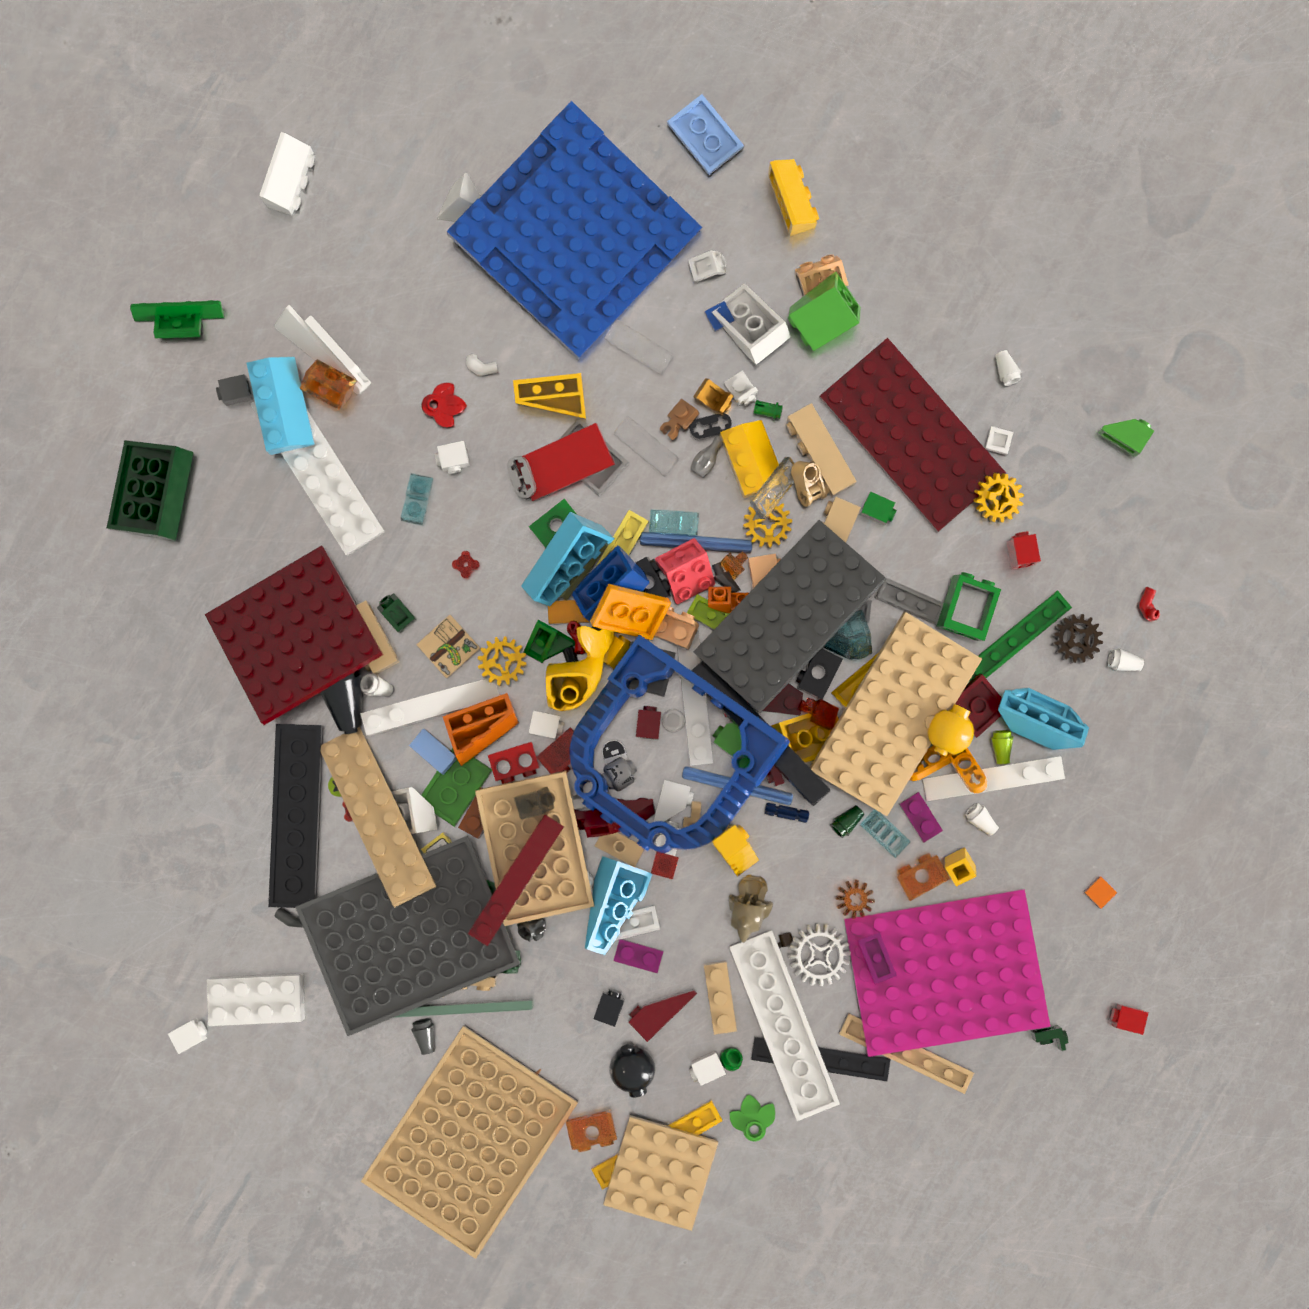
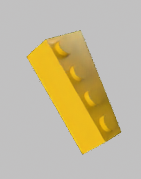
M731 824L721 835L712 841V844L738 877L757 863L759 859L746 840L750 836L741 825L736 827V825Z

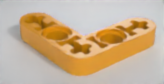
M936 746L928 748L916 768L918 771L914 772L909 779L911 781H918L951 763L970 792L981 793L987 787L985 774L968 748L958 756L950 753L944 756L934 751ZM937 754L940 756L938 762L931 763L928 761L931 755ZM964 760L971 762V766L967 769L959 767V764ZM922 761H925V764H926V767H925V768H924V765L922 764ZM973 773L975 778L978 781H980V783L977 785L976 783H973L972 778L970 776Z

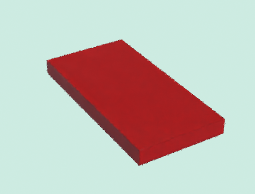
M597 423L522 456L528 460L536 483V492L531 496L532 501L615 465ZM516 460L517 468L522 476L521 468L524 467V464ZM525 484L527 490L531 488L530 484Z

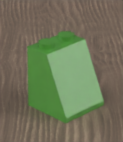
M834 272L790 307L788 320L794 328L797 327L799 329L804 344L806 346L810 345L812 350L815 351L859 324L861 307L838 273Z

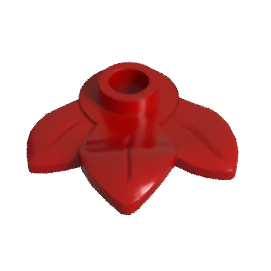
M453 383L437 385L433 393L425 396L421 403L422 411L427 416L433 417L435 422L442 427H453V416L461 413L467 406L462 398L453 395ZM431 401L435 402L437 408H431L429 403Z

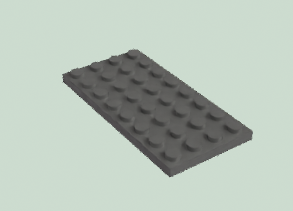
M818 520L693 652L756 711L761 713L886 581V577L822 521Z

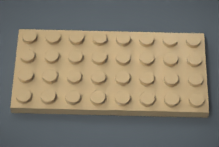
M903 612L811 764L810 769L818 776L888 816L931 745L928 738V729L932 719L935 717L934 715L942 710L952 709L982 658L907 612Z

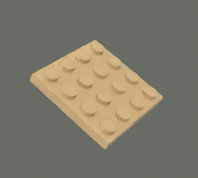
M630 1115L603 1205L692 1231L718 1141Z

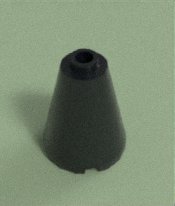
M360 670L355 671L353 674L320 692L338 730L344 731V734L355 733L358 731L357 728L361 726Z

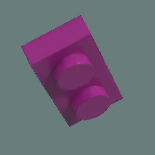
M919 792L899 803L923 843L943 831Z
M880 932L858 940L874 984L897 976Z
M620 939L613 961L658 973L664 951Z

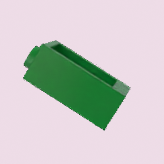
M961 572V575H953L936 627L975 641H985L1001 589L994 587V582L984 579L981 582L974 580L975 576L969 573ZM963 584L989 593L978 629L951 620Z

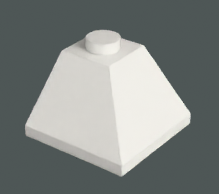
M413 787L391 791L411 834L437 830L434 807Z

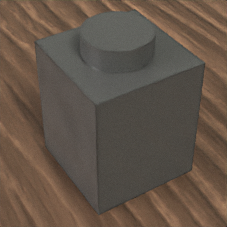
M245 374L218 380L219 387H216V393L219 401L222 400L226 406L253 400L249 379Z

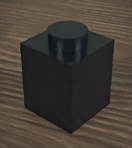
M611 989L608 990V993L603 991L593 1019L615 1027L625 1000L621 998L622 994Z

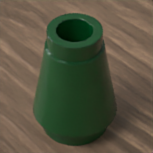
M855 805L834 818V822L830 826L839 837L849 836L865 814Z

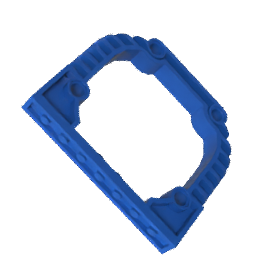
M638 635L607 680L609 681L575 728L571 738L569 754L572 770L577 778L574 783V789L584 799L582 804L592 811L595 808L601 811L600 817L609 824H612L613 821L621 826L618 829L629 838L631 835L639 839L637 844L646 851L651 848L659 853H667L672 848L680 850L700 848L711 843L721 835L756 786L759 787L790 741L647 639ZM674 671L694 685L692 689L701 696H704L706 693L712 697L710 702L720 709L726 707L744 720L739 726L742 742L741 750L737 751L731 759V764L735 769L734 774L708 811L695 824L682 829H676L664 821L648 823L608 794L606 779L593 767L594 750L601 735L630 696L634 698L643 696L647 691L649 683L669 679ZM639 680V686L634 690H630V682ZM748 757L750 759L749 766L747 768H740V760ZM587 782H592V790L584 793V785ZM665 835V844L658 847L656 845L657 837Z

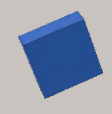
M725 301L704 311L714 332L723 328L722 324L712 313L714 310L729 323L735 321Z

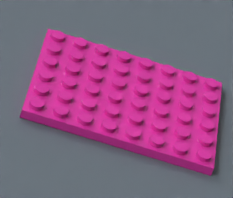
M1025 889L844 919L868 1057L1051 1027ZM880 932L897 976L874 984L858 940Z

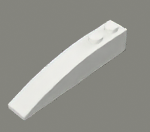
M698 630L689 650L677 645L679 663L689 670L694 669L702 662L693 652L700 645ZM680 676L690 766L713 764L706 693L704 696H701L692 689L694 686L692 683Z
M488 678L360 714L366 736H373L453 713L500 696L496 680L489 683Z
M1061 756L982 769L987 780V787L983 792L1065 779ZM958 773L922 779L926 801L976 794L967 789ZM974 773L970 775L973 783H976V785L980 783L975 778Z

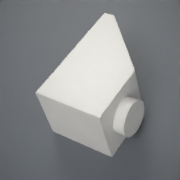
M664 780L654 822L666 821L685 810L686 805L691 806L694 792H690L691 787Z

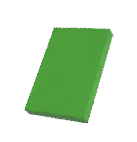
M474 757L462 766L456 760L444 775L439 771L435 773L421 796L434 807V812L437 816L455 827L475 798V790L483 786L492 769Z

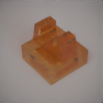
M743 551L736 557L729 553L720 563L735 580L745 570L742 564L746 562L748 557Z

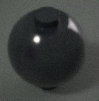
M632 1044L624 1045L611 1059L609 1066L610 1077L616 1087L622 1091L629 1092L630 1097H641L647 1093L646 1087L653 1081L655 1075L654 1060L643 1048Z

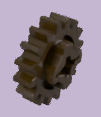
M1075 614L1070 615V621L1066 617L1063 618L1062 622L1064 625L1057 624L1056 628L1059 632L1052 635L1058 638V641L1053 643V645H1059L1060 647L1056 653L1063 652V659L1067 660L1071 657L1072 663H1076L1078 658L1081 663L1086 661L1085 657L1090 660L1093 659L1092 652L1099 653L1100 650L1096 646L1103 644V641L1098 640V636H1101L1103 632L1096 631L1099 624L1092 625V617L1084 620V614H1080L1078 619ZM1074 624H1082L1086 626V628L1079 629ZM1064 632L1067 633L1066 642L1063 641ZM1080 634L1082 636L1080 642L1075 643L1073 640L1076 638L1075 635ZM1090 635H1092V644H1091V646H1090L1089 643H1088V642H1089V636H1090ZM1071 648L1078 649L1079 652H1081L1082 654H1076L1069 650Z

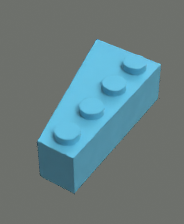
M569 512L521 587L534 601L551 606L570 586L569 581L577 575L580 576L585 570L583 567L591 558L596 559L601 554L599 550L606 543L610 544L615 538L602 525Z

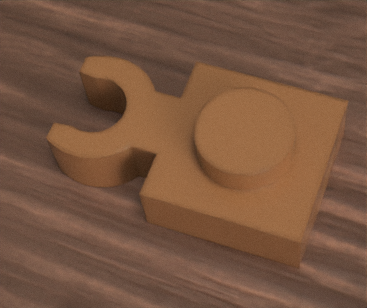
M681 398L667 415L670 421L663 423L659 430L664 435L671 430L667 435L671 440H674L678 436L679 429L683 428L686 430L700 413Z

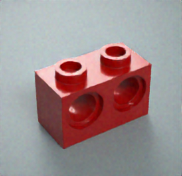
M532 742L488 755L495 781L501 780L502 784L515 781V775L523 774V777L537 774L536 769L540 768ZM522 754H529L531 756L532 763L530 766L523 767L519 763V758ZM502 760L510 764V770L506 774L500 773L497 768L498 763Z

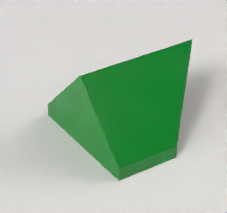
M538 620L523 653L543 663L545 660L563 652V649L574 647L575 641L559 630Z

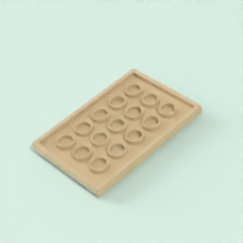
M566 771L475 790L496 889L545 814L564 826L503 922L505 926L594 907Z

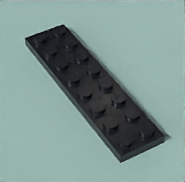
M276 724L268 907L295 908L316 898L322 725Z

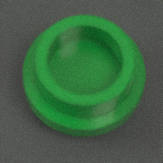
M728 1048L721 1053L720 1061L726 1070L736 1071L741 1067L743 1057L737 1049Z

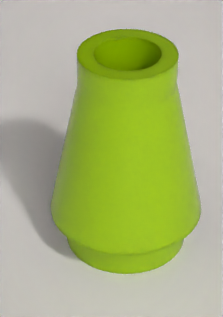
M1009 730L993 731L991 741L996 756V764L1010 763L1014 737L1011 736V731Z

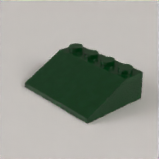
M124 440L106 528L176 541L194 452L177 446Z

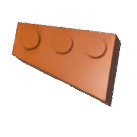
M508 693L443 716L455 756L461 766L519 723Z

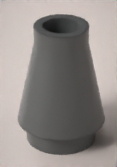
M421 1019L413 1022L411 1031L421 1050V1054L433 1053L435 1051L434 1024L430 1022V1019Z

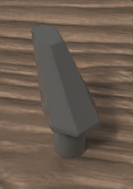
M720 562L712 565L716 574L714 576L715 581L724 587H731L732 593L741 591L729 574V571L724 572Z

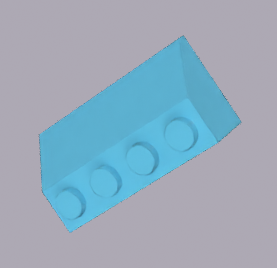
M271 357L247 362L266 451L273 455L315 445L295 357Z

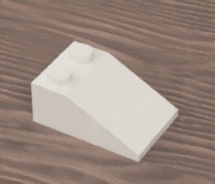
M745 283L721 301H725L735 320L734 322L729 323L716 310L712 312L742 352L755 364H758L791 337L786 322Z

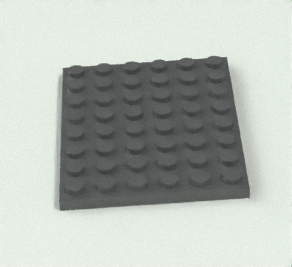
M468 836L422 854L436 887L396 907L392 905L378 873L295 907L347 1037L520 965L504 923H502L488 946L468 934L492 897Z

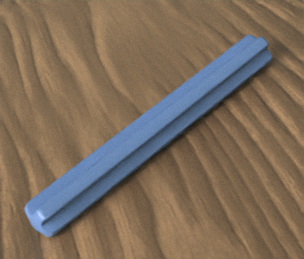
M642 532L640 535V544L677 547L695 538L704 550L750 553L752 551L751 540Z
M687 766L684 767L682 778L719 788H724L731 779L730 777ZM761 785L759 787L756 786L750 795L786 805H791L793 799L792 793Z

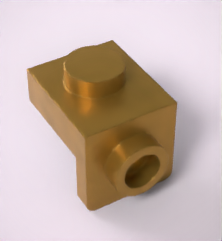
M705 378L693 397L712 412L722 414L731 406V400L734 395L730 392H725L710 379Z

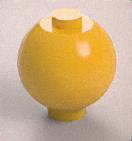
M954 704L952 709L942 710L934 715L935 717L932 719L928 729L929 741L932 745L936 746L934 751L947 756L948 753L952 755L961 753L969 747L974 736L973 724L968 718L971 713L970 711Z

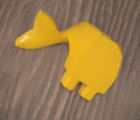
M587 626L577 627L578 640L586 651L587 658L577 662L548 663L545 678L547 705L550 709L570 711L591 697L600 682L603 658L613 643L614 631L606 629L597 631Z

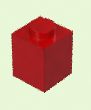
M1117 1004V1007L1113 1008L1110 1021L1113 1022L1112 1026L1115 1028L1143 1035L1149 1012Z

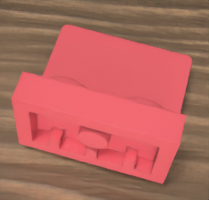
M695 538L655 558L657 566L667 577L673 600L677 605L715 585L707 552Z

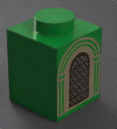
M870 492L860 515L885 526L887 521L892 522L897 510L893 507L896 502Z

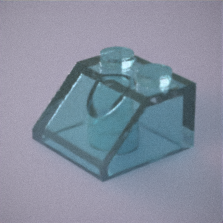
M863 610L856 611L823 648L849 660L863 659L872 654L871 632Z

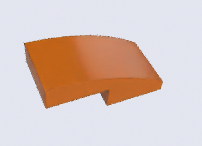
M708 587V607L721 612L731 613L749 593H731V587Z

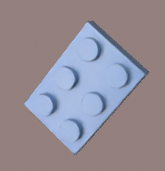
M703 94L667 121V125L708 175L744 148L743 143Z

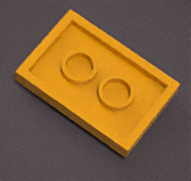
M608 584L590 623L593 627L636 637L641 635L645 639L653 640L671 602L666 597Z

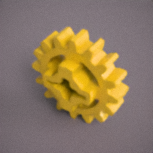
M994 473L993 479L990 476H985L986 483L979 482L978 484L981 489L974 491L976 494H979V498L974 499V502L980 504L976 510L983 511L981 516L984 518L989 517V521L992 522L998 519L999 522L1003 523L1004 517L1011 520L1012 512L1019 513L1016 508L1017 505H1023L1019 498L1023 497L1024 494L1018 492L1022 486L1014 484L1016 482L1015 478L1010 477L1008 479V474L1003 473L1000 477V474ZM996 496H1002L1001 500H996Z
M766 498L762 505L756 501L755 509L752 507L748 508L751 515H744V519L748 520V523L743 524V528H749L745 535L746 537L753 536L752 543L759 541V547L761 548L764 543H767L768 548H771L773 542L777 546L781 544L780 538L787 540L788 537L785 532H791L792 530L787 524H791L793 521L786 518L790 511L784 512L782 510L784 507L783 503L776 506V500L774 499L771 504H768ZM771 509L776 511L781 517L774 516L771 513ZM762 510V516L759 519L753 520L755 514ZM765 518H769L770 522L775 523L771 525L770 529H767L766 525L761 524L764 523ZM782 527L781 532L773 537V531L776 528ZM755 530H760L764 533L765 538L759 536Z
M504 636L503 641L499 642V639L495 637V643L492 644L487 641L488 648L480 649L484 655L477 658L483 662L478 668L481 670L485 669L482 676L484 678L489 675V683L497 680V685L501 686L502 681H505L507 686H509L510 679L517 682L518 678L516 675H524L521 667L527 666V663L522 661L526 657V653L520 654L523 647L521 645L515 647L516 640L513 639L508 643L507 637ZM503 647H508L515 653L509 654L503 650ZM495 649L496 653L493 658L487 660L490 652ZM499 652H501L504 659H509V661L505 662V671L499 663L496 664L499 661ZM517 662L515 670L510 674L509 669L511 665ZM489 669H497L501 672L502 676L493 674Z

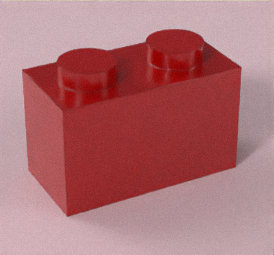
M1029 531L1016 533L1006 543L1011 570L1034 566L1041 561L1036 534L1029 535Z

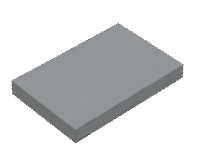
M578 418L561 438L588 427V425ZM607 442L606 445L615 465L581 480L598 496L608 488L629 464Z

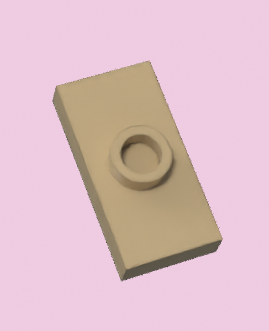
M619 833L600 836L595 844V847L633 867L636 866L644 851V848L635 841Z

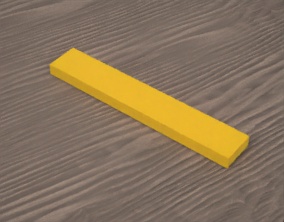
M712 1100L666 1126L699 1135L723 1120ZM618 1153L591 1168L602 1190L609 1185Z

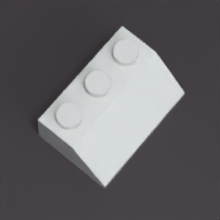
M283 132L280 133L259 196L267 208L293 215L294 210H297L300 205L301 198L299 194L301 188L304 189L308 180L306 174L308 168H312L315 155H313L310 146Z

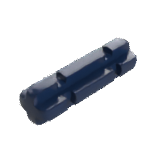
M767 803L764 811L766 815H777V817L790 820L798 819L799 822L804 823L808 822L810 814L807 810L800 809L799 811L797 808L783 805L776 806L773 803Z

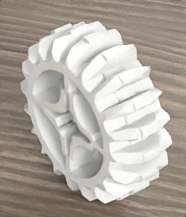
M815 924L816 931H812L811 926L808 925L806 927L808 934L805 935L802 930L799 931V934L802 936L801 940L793 937V941L798 943L797 947L789 946V949L795 951V954H789L788 958L796 959L790 966L791 968L799 967L795 971L796 976L802 972L804 973L801 979L803 982L808 977H811L810 985L812 986L815 984L816 979H818L819 986H823V979H826L830 985L832 984L831 976H834L837 980L840 979V976L836 973L838 970L842 973L846 972L841 967L842 963L850 964V961L843 959L844 956L851 955L850 951H843V948L848 947L849 944L848 942L840 943L844 938L843 934L835 937L837 933L836 928L832 929L831 933H828L829 925H825L823 931H820V924ZM825 936L830 938L831 941L823 946H817L811 938ZM806 943L811 954L806 962L802 964L801 950ZM812 946H814L815 949H818L820 952L825 950V954L823 955L825 956L824 960L827 962V964H825L819 958L814 960L813 956H815V951L812 948ZM836 946L838 959L833 967L828 960V955ZM815 964H822L828 972L816 974L807 969Z

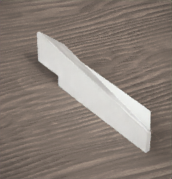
M290 305L285 308L274 325L276 330L356 394H360L371 384L370 380L360 371L357 365L312 316H309L304 322Z

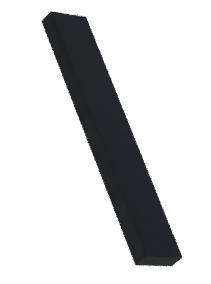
M754 1036L751 1060L774 1064L765 1039ZM818 1047L826 1070L829 1073L888 1081L890 1058L881 1056L868 1057L867 1054Z

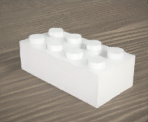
M303 973L207 979L208 1026L287 1023L305 1020Z

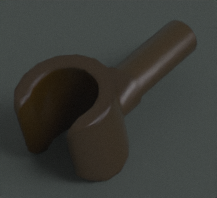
M791 932L780 934V942L777 944L779 948L789 946L793 942Z

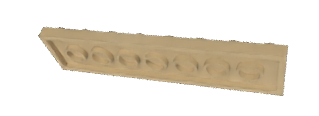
M358 727V731L355 733L342 734L322 744L320 752L391 903L396 907L436 887L369 744L361 728Z

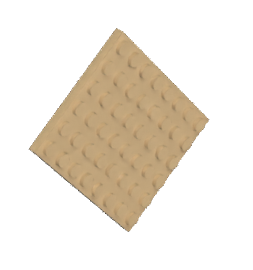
M463 1026L360 1182L476 1259L569 1118L578 1101L466 1026Z

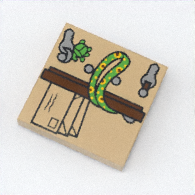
M451 615L445 618L416 644L446 678H449L481 649Z

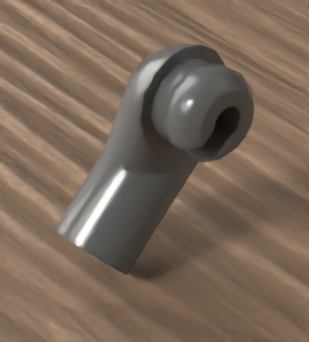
M282 908L276 911L275 918L285 925L303 928L299 915L298 917L293 916Z

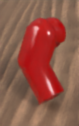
M1146 587L1139 602V609L1146 620L1155 621L1160 616L1159 610H1156L1152 603L1156 590Z
M570 621L567 625V632L575 641L574 652L585 654L586 651L580 644L577 636V627H581V625L577 621Z

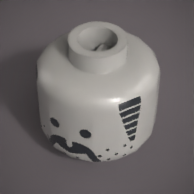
M619 757L604 766L602 776L606 779L610 790L614 788L616 791H621L635 782L634 773L637 770L631 760L626 762L624 758Z

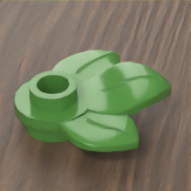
M747 1095L742 1101L741 1111L730 1112V1121L733 1127L743 1131L744 1136L754 1142L764 1137L766 1128L775 1119L774 1104L770 1103L761 1107L760 1103L751 1095ZM756 1125L759 1130L757 1133H751L750 1127Z

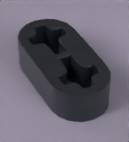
M725 413L702 417L691 423L690 434L696 440L720 436V432L731 428L732 420ZM719 418L728 422L725 425V429H721L720 426L712 428V425L717 424ZM697 424H700L701 427L709 426V429L703 431V435L693 431L696 429Z

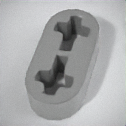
M522 456L512 457L508 461L507 468L515 493L521 498H530L536 492V483L529 462ZM516 460L524 464V467L521 468L522 476H520L518 470L513 469V466L516 465ZM522 478H524L525 484H530L531 486L528 489V494L525 491H520V487L523 486Z

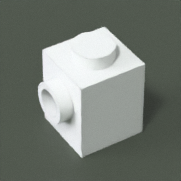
M464 441L437 446L438 453H434L437 467L441 466L443 471L453 474L460 472L463 467L470 466Z

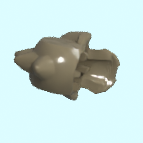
M747 875L740 881L738 885L739 895H729L728 899L732 912L731 926L738 931L742 943H745L752 932L760 930L763 920L769 916L773 907L772 902L764 901L765 894L768 891L766 881L762 877Z

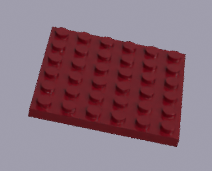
M322 545L205 614L263 725L268 724L384 655Z

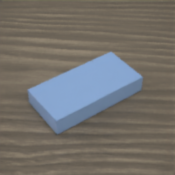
M424 728L409 745L443 775L457 760L454 753Z

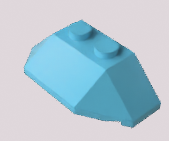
M1030 688L1012 691L1005 690L998 711L1012 732L1052 750L1083 747L1089 727L1082 722L1081 718L1070 706Z

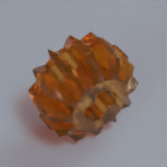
M854 880L853 887L849 881H846L847 890L842 887L838 888L840 892L844 893L843 896H835L836 900H843L842 903L837 905V908L841 909L846 906L842 913L844 916L848 915L851 910L852 919L856 918V911L863 918L865 917L863 908L869 912L872 910L871 907L866 905L867 902H875L874 899L867 898V896L873 894V890L864 892L867 887L865 882L858 888L859 880ZM858 893L860 903L858 905L856 903L851 905L850 895Z

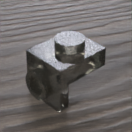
M548 787L514 797L521 820L542 815L554 809L553 796L549 792Z

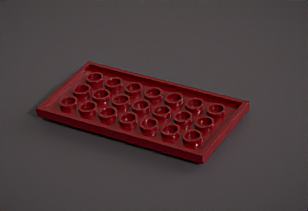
M888 337L819 396L823 403L937 533L974 502L975 498L979 497V494H976L974 491L981 489L978 484L979 482L986 483L985 476H990L993 479L994 473L1000 474V477L1003 473L1006 474L1004 469Z

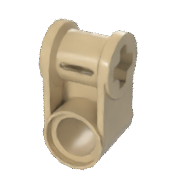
M804 461L794 463L791 475L800 503L808 507L813 501L819 498H826L827 490L823 483L819 466Z

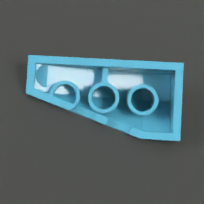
M602 856L594 880L592 894L594 907H590L585 949L603 955L607 953L619 935L620 927L624 921L632 916L633 913L631 911L638 901L641 902L644 898L652 873Z

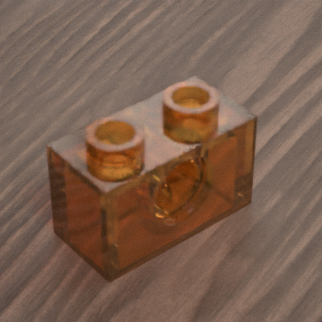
M317 359L305 372L300 389L340 410L351 398L357 380Z
M927 853L917 859L919 863L911 867L910 864H907L897 870L899 874L895 878L908 901L950 880L937 855L931 856L930 853ZM920 869H924L927 873V878L923 882H918L915 878L916 872Z
M611 1109L566 1121L572 1150L577 1149L578 1152L591 1150L592 1145L600 1144V1147L614 1144L613 1140H617L618 1136ZM594 1126L598 1129L599 1134L593 1138L589 1137L586 1134V1129Z

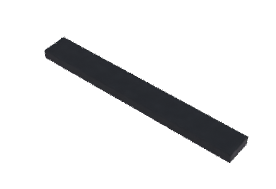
M703 661L691 670L768 724L746 700ZM726 707L721 709L739 728L744 720ZM788 745L774 766L814 806L830 792V788Z

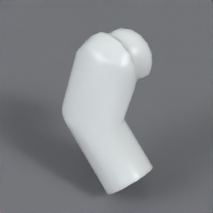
M469 354L466 357L467 368L476 375L484 376L498 373L496 361L484 364L475 354Z

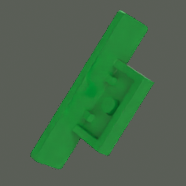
M221 301L162 302L130 305L135 322L154 321L153 334L155 339L200 337L202 319L224 318Z

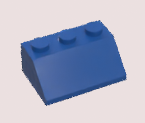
M617 545L580 582L572 596L584 618L590 621L608 584L642 592L650 582L643 570Z

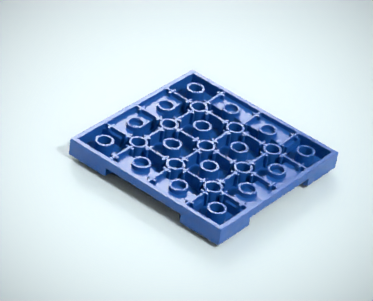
M571 101L496 182L447 230V235L566 349L579 359L700 232L702 226L671 196L668 197Z

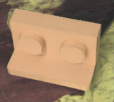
M833 254L822 257L821 261L816 263H803L800 265V268L795 269L804 296L834 272H837L845 285L848 286L842 260Z
M669 607L655 637L689 650L699 624L694 620V616L686 612H682L681 615L674 612V608Z

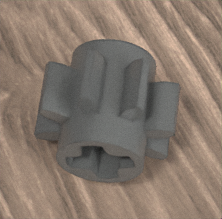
M543 918L517 924L519 935L529 942L532 939L538 941L544 936L543 932L546 930Z

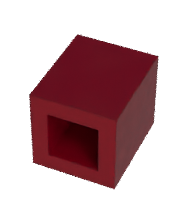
M644 706L643 710L638 709L637 738L659 739L661 712L657 711V707Z

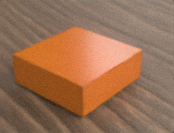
M1101 876L1084 891L1100 909L1117 894Z

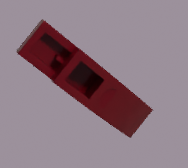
M617 799L644 820L655 815L653 799ZM595 808L594 811L574 809L578 830H585L587 838L620 832L618 829L621 826L614 821L612 824H609L600 817L602 812Z

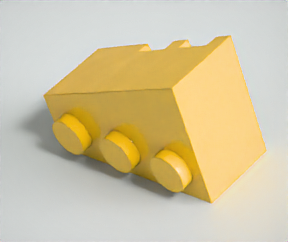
M581 373L513 380L515 403L586 419Z

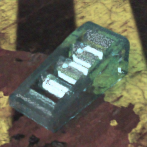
M875 809L860 824L895 858L911 842ZM886 824L887 827L878 836L877 833ZM893 831L892 836L884 842L883 840ZM898 837H900L901 840L892 849L890 846Z

